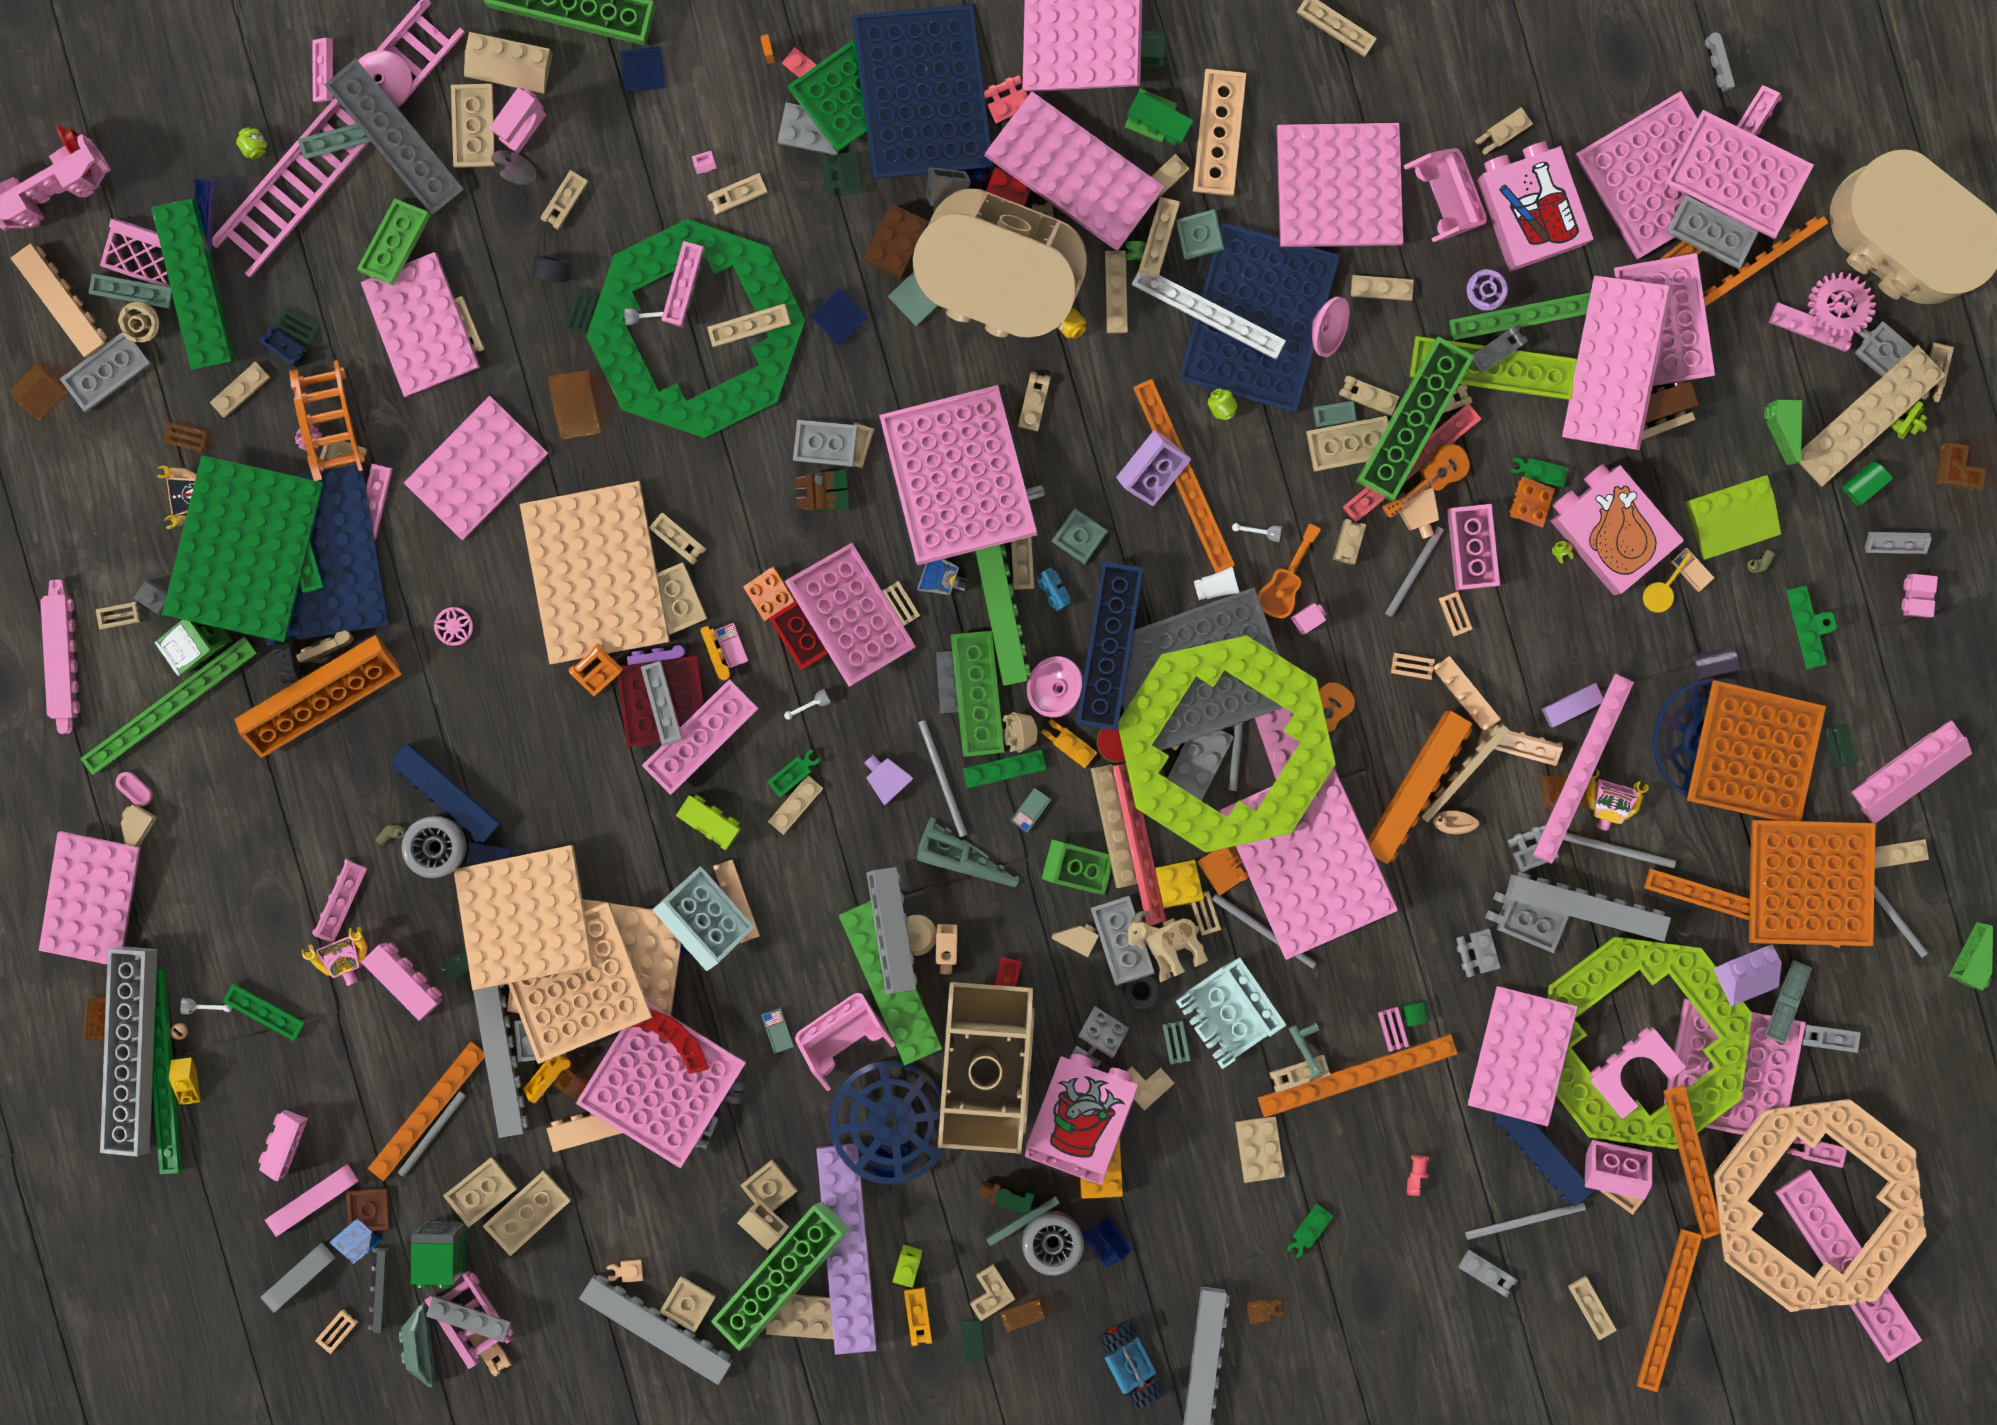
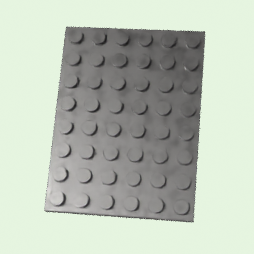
M1255 588L1134 630L1122 702L1124 710L1127 709L1161 654L1247 635L1279 655ZM1226 671L1223 672L1214 688L1196 677L1152 746L1163 751L1283 707Z

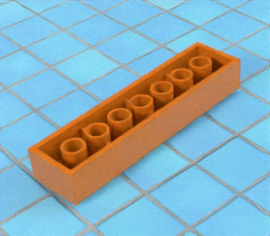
M377 635L235 718L239 734L258 756L263 758L402 675L397 661Z
M1452 711L1444 712L1367 840L1377 860L1387 865L1395 860L1398 855L1397 848L1400 844L1403 845L1409 836L1407 834L1409 828L1414 827L1420 818L1417 816L1421 809L1424 810L1430 801L1428 799L1432 791L1435 792L1441 783L1438 781L1439 778L1450 769L1451 764L1449 762L1451 758L1459 754L1462 748L1460 743L1471 734V722Z

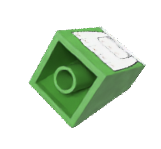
M181 620L158 639L155 644L171 665L172 670L180 676L193 670L230 644L232 640L222 628Z

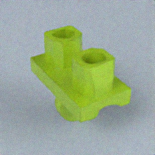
M1919 401L1916 404L1914 403L1904 412L1908 415L1905 421L1898 418L1890 425L1894 431L1898 432L1899 438L1904 439L1912 426L1914 427L1910 432L1914 435L1919 430L1926 431L1928 427L1924 422L1927 417L1921 415L1919 420H1917L1924 410L1922 407L1923 403Z

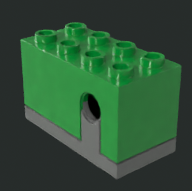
M426 1221L412 1233L411 1284H417V1288H428L429 1285H437V1288H450V1285H453L466 1271L467 1225L464 1222Z

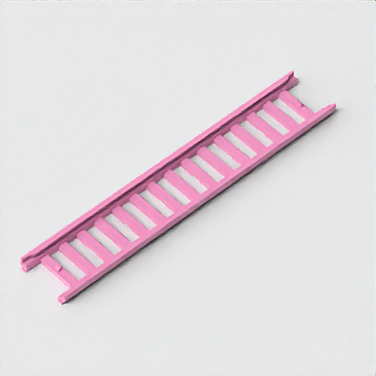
M420 0L376 50L395 53L405 61L410 71L416 76L412 81L410 95L465 33L464 30L459 28L448 40L421 15L432 4L429 0ZM415 22L443 45L436 55L408 32ZM401 38H404L430 61L423 70L394 47ZM334 98L300 138L318 134L321 129L325 132L334 130L328 124V121L335 114L347 125L356 123L341 108L342 106L336 98ZM297 140L212 237L209 243L218 248L227 237L234 241L255 260L245 272L251 278L368 143L346 148L345 150L349 152V155L342 163L331 153L321 155L336 168L327 177L311 162L303 158L300 154L302 151ZM294 160L322 183L315 193L287 169ZM281 175L309 199L302 208L274 185ZM267 191L272 193L296 214L289 223H286L260 200ZM254 206L282 229L275 239L247 216ZM241 221L269 245L262 254L234 231Z

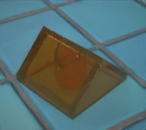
M38 362L9 390L16 403L37 420H40L67 392Z
M1568 776L1541 777L1542 808L1555 807ZM1585 792L1578 808H1587L1588 806Z
M92 996L86 998L83 1040L105 1039L106 997Z

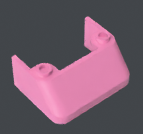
M1452 148L1432 152L1404 165L1405 169L1415 168L1417 177L1422 181L1430 182L1443 219L1439 220L1437 226L1440 235L1433 237V242L1451 238L1486 223L1487 218L1463 154L1459 149Z
M861 993L851 995L801 1029L795 1037V1041L811 1072L827 1092L831 1088L824 1076L829 1074L835 1067L833 1057L865 1035L871 1041L884 1037L891 1047L895 1046L884 1024Z

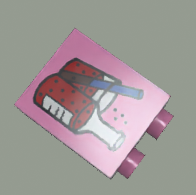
M1546 141L1523 149L1522 151L1525 156L1523 160L1510 164L1508 156L1503 155L1484 163L1487 172L1483 173L1477 182L1509 272L1585 246L1593 240L1561 146L1549 150Z

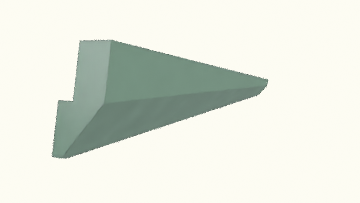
M931 817L919 844L916 861L1016 887L1019 883L1018 876H1011L1004 871L1005 867L995 865L988 860V855L965 839L960 840L952 835V830L942 828L936 823L935 818Z

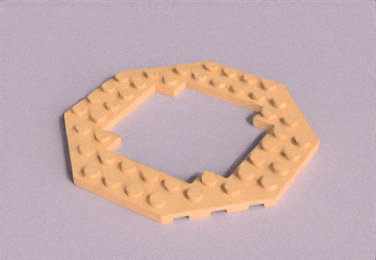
M1850 1099L1763 1110L1713 1174L1724 1261L1790 1312L1803 1309L1825 1308L1834 1305L1856 1304L1857 1302L1877 1301L1926 1237L1923 1205L1919 1190V1173L1915 1159L1916 1150ZM1826 1133L1888 1181L1876 1198L1888 1206L1891 1212L1843 1274L1826 1262L1813 1278L1751 1230L1763 1213L1749 1203L1748 1199L1796 1137L1814 1149Z

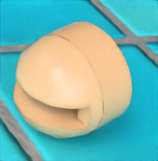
M177 1023L171 1028V1036L176 1040H181L188 1035V1027L183 1023ZM176 1028L183 1035L180 1036L178 1033L174 1031V1029Z

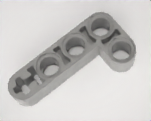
M323 1243L319 1244L262 1295L260 1299L275 1313L336 1257Z

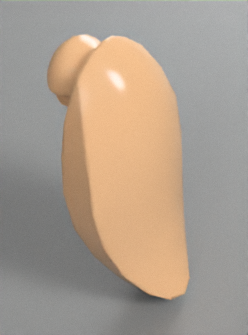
M1444 811L1438 813L1433 819L1436 828L1448 834L1468 833L1479 826V821L1476 818L1460 811Z

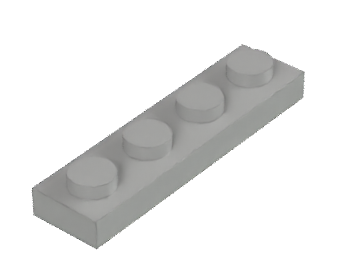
M658 661L642 666V674L662 745L683 740L662 662Z
M437 1296L432 1297L426 1315L427 1317L500 1342H505L511 1325L510 1321Z

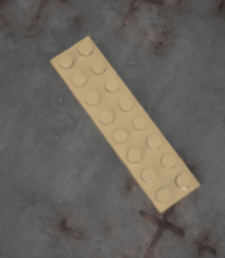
M1917 345L1801 449V462L1799 464L1822 487L1945 377V373Z

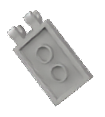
M1496 892L1493 899L1504 903L1499 915L1488 910L1485 918L1499 923L1497 930L1554 953L1569 915L1505 898L1506 895Z

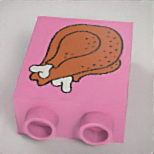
M1601 464L1584 478L1590 488L1582 495L1577 497L1571 490L1553 505L1559 514L1551 522L1564 538L1572 544L1575 551L1613 595H1618L1627 590L1684 540L1621 466L1614 467L1609 471L1604 464Z

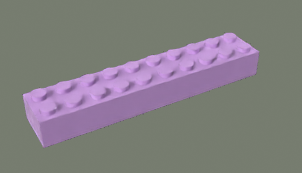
M855 1143L842 1144L848 1157L856 1164L860 1156L859 1149ZM834 1145L817 1147L821 1202H824L851 1230L826 1258L835 1355L876 1351L877 1342L862 1178L844 1164L838 1156Z

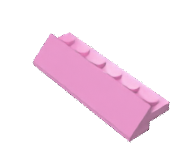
M1949 721L1935 732L1929 733L1868 777L1863 784L1851 793L1861 805V810L1869 821L1877 823L1970 756L1972 752L1967 737L1961 734L1953 721Z

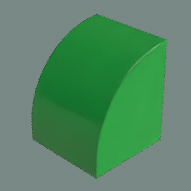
M1426 1000L1402 1004L1405 1024L1408 1027L1430 1021Z

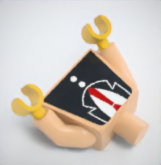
M159 466L157 469H163L165 474L164 476L157 475V477L160 479L166 478L172 515L167 516L164 521H172L173 525L166 527L169 530L176 525H184L197 474L182 468L169 469L167 466Z

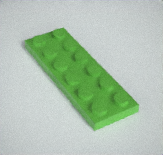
M992 631L951 635L963 757L1004 753Z

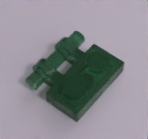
M856 152L836 154L837 163H831L830 156L822 157L823 165L821 167L822 172L825 174L826 182L824 183V189L827 190L828 198L836 197L835 189L841 188L842 196L862 193ZM838 170L840 181L833 180L832 171Z

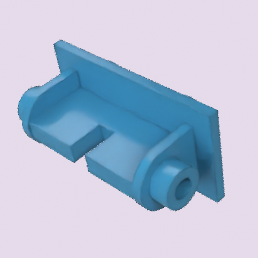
M1051 567L1036 576L1039 586L1045 591L1048 596V602L1055 611L1071 603V597L1063 586L1059 589L1056 587L1062 583L1056 570L1053 571Z

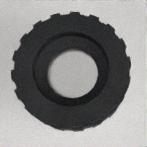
M287 637L285 643L273 641L274 661L281 682L287 684L301 680L302 667L296 656L299 652L294 639Z

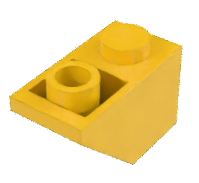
M192 1058L171 1060L169 1081L179 1104L200 1102L197 1070Z

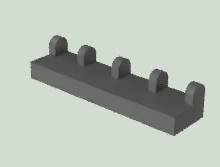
M373 1247L372 1252L377 1253V1265L371 1266V1271H376L375 1286H370V1291H375L374 1306H369V1311L374 1312L373 1324L368 1325V1330H373V1333H382L385 1330L389 1248Z

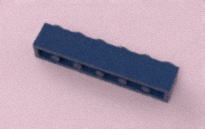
M410 743L405 744L390 761L394 765L392 769L401 776L404 774L408 777V783L415 789L419 787L425 792L423 796L430 802L435 801L440 805L439 810L447 816L449 814L455 818L454 823L461 829H468L471 832L469 834L470 837L476 842H486L502 824Z
M1492 1112L1495 1117L1493 1119L1494 1123L1500 1129L1504 1127L1509 1132L1506 1136L1513 1144L1517 1142L1522 1147L1519 1151L1527 1159L1530 1157L1535 1162L1534 1168L1540 1174L1545 1173L1548 1176L1547 1182L1554 1190L1558 1188L1563 1193L1560 1197L1567 1205L1571 1203L1576 1207L1594 1191L1592 1188L1585 1187V1180L1533 1122Z

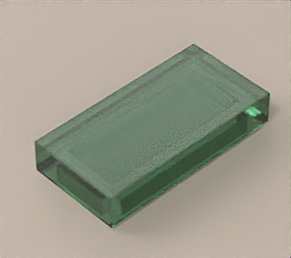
M981 1321L961 1322L965 1364L986 1361Z

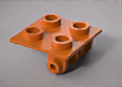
M1522 477L1521 481H1518L1517 493L1514 494L1516 498L1512 500L1514 503L1511 510H1509V513H1511L1510 517L1521 519L1543 528L1555 489Z
M774 566L743 586L764 621L795 602L794 596L791 595L788 587L784 584V580L781 579L778 570Z
M1236 846L1212 851L1197 861L1219 896L1239 882L1249 878Z

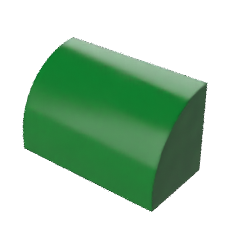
M1872 461L1841 488L1858 506L1865 503L1890 482L1893 477L1880 464Z

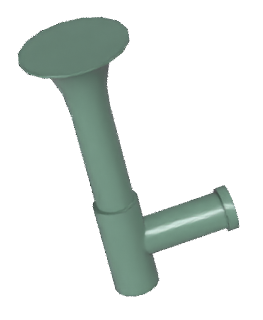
M1314 1023L1301 1031L1297 1025L1289 1028L1310 1067L1311 1079L1309 1081H1315L1326 1075L1328 1071L1322 1070L1317 1065L1304 1040V1037L1320 1031L1318 1025Z

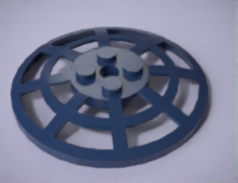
M1707 679L1692 682L1676 691L1666 701L1658 714L1653 731L1655 762L1665 781L1683 796L1688 797L1705 715L1701 713L1700 704H1706L1709 701V697L1698 698L1697 687L1712 685L1713 680L1733 684L1728 681ZM1689 690L1690 702L1682 706L1674 717L1668 715L1666 711L1671 703L1682 693ZM1692 708L1694 719L1687 725L1678 721L1688 709ZM1664 721L1669 725L1667 732L1668 750L1659 754L1658 735L1661 722ZM1674 729L1683 733L1682 744L1673 747ZM1685 752L1691 759L1687 770L1679 763L1676 755ZM1671 759L1675 768L1685 776L1682 787L1678 786L1668 776L1661 762Z
M881 1061L857 1070L840 1086L831 1105L829 1129L832 1143L838 1156L854 1173L875 1183L900 1184L922 1176L940 1159L945 1148H939L936 1151L928 1145L933 1134L934 1120L940 1119V1111H932L928 1099L920 1089L925 1081H927L937 1092L940 1100L942 1090L926 1072L910 1064L904 1065L903 1062ZM887 1067L905 1068L915 1072L919 1077L913 1085L903 1080L889 1079ZM879 1068L880 1081L870 1084L861 1092L850 1086L861 1075ZM891 1085L905 1087L909 1089V1092L904 1099L893 1097ZM883 1087L884 1099L874 1103L865 1097L872 1090ZM844 1093L855 1099L850 1110L849 1124L837 1126L838 1107ZM916 1095L922 1101L926 1113L915 1114L910 1104ZM861 1103L870 1111L866 1122L856 1123V1114ZM889 1116H893L897 1120V1125L894 1128H890L886 1123ZM928 1121L927 1132L924 1140H922L914 1133L917 1122ZM857 1131H869L874 1140L868 1148L861 1142ZM851 1133L855 1145L863 1153L856 1164L844 1151L838 1134ZM910 1140L918 1146L914 1152L901 1158L900 1145ZM880 1145L892 1147L893 1159L882 1158L874 1153ZM923 1151L932 1158L920 1170L903 1176V1163L915 1159ZM870 1159L880 1164L894 1165L895 1178L870 1174L864 1171L863 1167Z

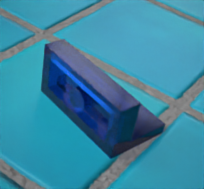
M1109 1217L1104 1218L1093 1229L1082 1234L1105 1267L1121 1261L1132 1250Z

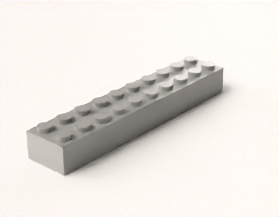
M123 946L108 948L100 1153L140 1156L150 1153L157 949Z

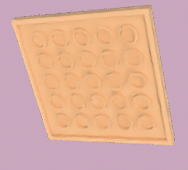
M570 845L454 870L472 990L475 991L593 967L574 846Z
M608 902L584 912L593 967L508 984L538 1064L653 1018L612 908Z

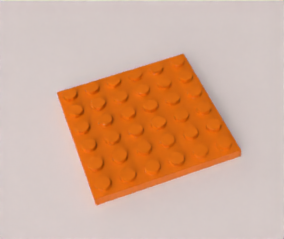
M1713 680L1687 801L1776 821H1801L1826 706Z
M1751 820L1749 943L1873 946L1876 823Z

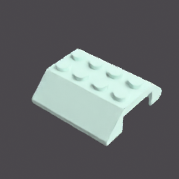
M1240 957L1209 975L1176 1000L1180 1008L1189 1004L1182 1010L1185 1015L1192 1012L1194 1008L1197 1010L1198 1014L1189 1022L1191 1025L1199 1022L1194 1029L1203 1042L1212 1038L1205 1044L1207 1048L1213 1047L1219 1042L1221 1048L1213 1054V1057L1216 1059L1223 1055L1217 1061L1222 1069L1234 1062L1237 1056L1266 1036L1270 1037L1286 1026Z

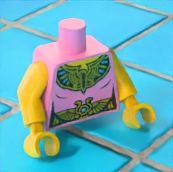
M359 926L357 928L358 933L352 932L350 928L349 937L319 948L316 952L313 945H308L310 952H305L302 949V956L304 959L310 960L317 969L327 976L335 978L343 975L348 986L358 982L354 970L363 966L361 962L366 958L368 946L361 935L362 928Z

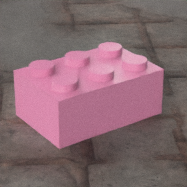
M1592 1140L1585 1154V1187L1645 1200L1652 1186V1153Z

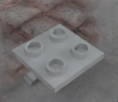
M1095 1006L1078 1035L1090 1043L1092 1047L1086 1052L1076 1046L1072 1053L1090 1058L1094 1061V1067L1097 1068L1101 1061L1091 1054L1097 1048L1113 1058L1129 1028Z

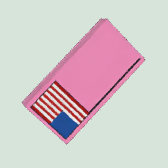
M734 623L714 630L729 668L748 662Z

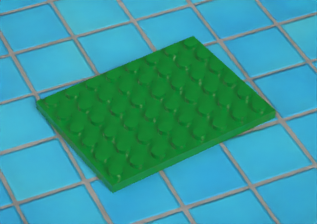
M201 455L162 615L285 643L300 584L299 579L308 550V542L311 538L324 483Z

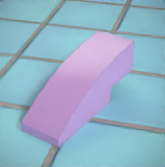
M1594 683L1542 708V711L1549 726L1555 727L1601 704L1603 697L1597 684Z

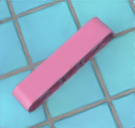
M347 1164L265 1219V1222L277 1237L359 1180Z

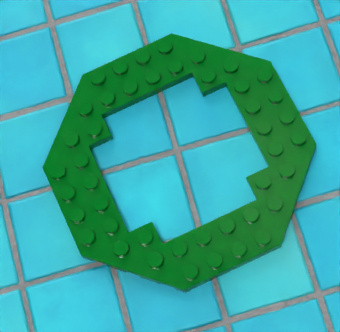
M686 219L613 256L586 338L623 411L702 438H707L778 403L805 324V319L768 246ZM683 241L705 248L702 258H707L715 275L733 266L755 312L786 304L791 320V325L766 332L767 339L751 346L759 366L686 401L678 383L660 392L658 391L624 322V309L632 308L637 312L642 311L633 292L675 272Z

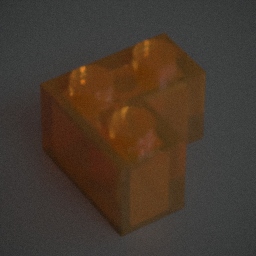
M1945 443L1941 445L1935 485L1973 491L1982 490L1986 469L1966 466L1968 445Z

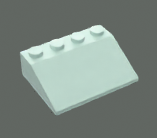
M701 866L653 909V912L706 971L718 964L755 928Z

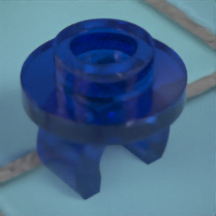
M974 169L973 172L969 173V179L972 180V189L976 188L975 184L977 182H982L983 189H986V180L989 179V173L985 172L984 169Z

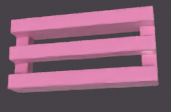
M1398 1007L1379 1011L1378 1016L1388 1051L1391 1052L1408 1047ZM1392 1012L1395 1013L1403 1043H1399L1391 1015ZM1387 1014L1395 1045L1393 1046L1391 1045L1383 1015Z

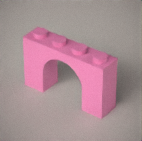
M519 87L489 127L492 132L499 136L501 143L519 154L546 116V113L543 111L544 106L535 97L536 95L527 88L523 91Z
M1653 1027L1642 1030L1638 1034L1639 1038L1636 1041L1632 1042L1631 1040L1622 1047L1623 1051L1620 1054H1613L1606 1060L1607 1064L1601 1068L1599 1066L1590 1073L1591 1077L1589 1080L1622 1119L1638 1107L1623 1088L1620 1079L1621 1070L1629 1060L1635 1057L1649 1058L1656 1063L1669 1080L1686 1068Z

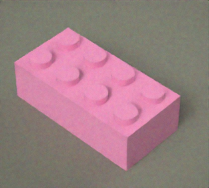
M1492 504L1448 509L1456 591L1500 586Z
M387 942L379 944L361 963L420 1021L443 1001L440 997L442 995L436 987L433 986L431 988L426 983L427 978L421 972L417 973L412 968L413 964L406 957L402 958L398 954L399 950L392 943L388 944Z

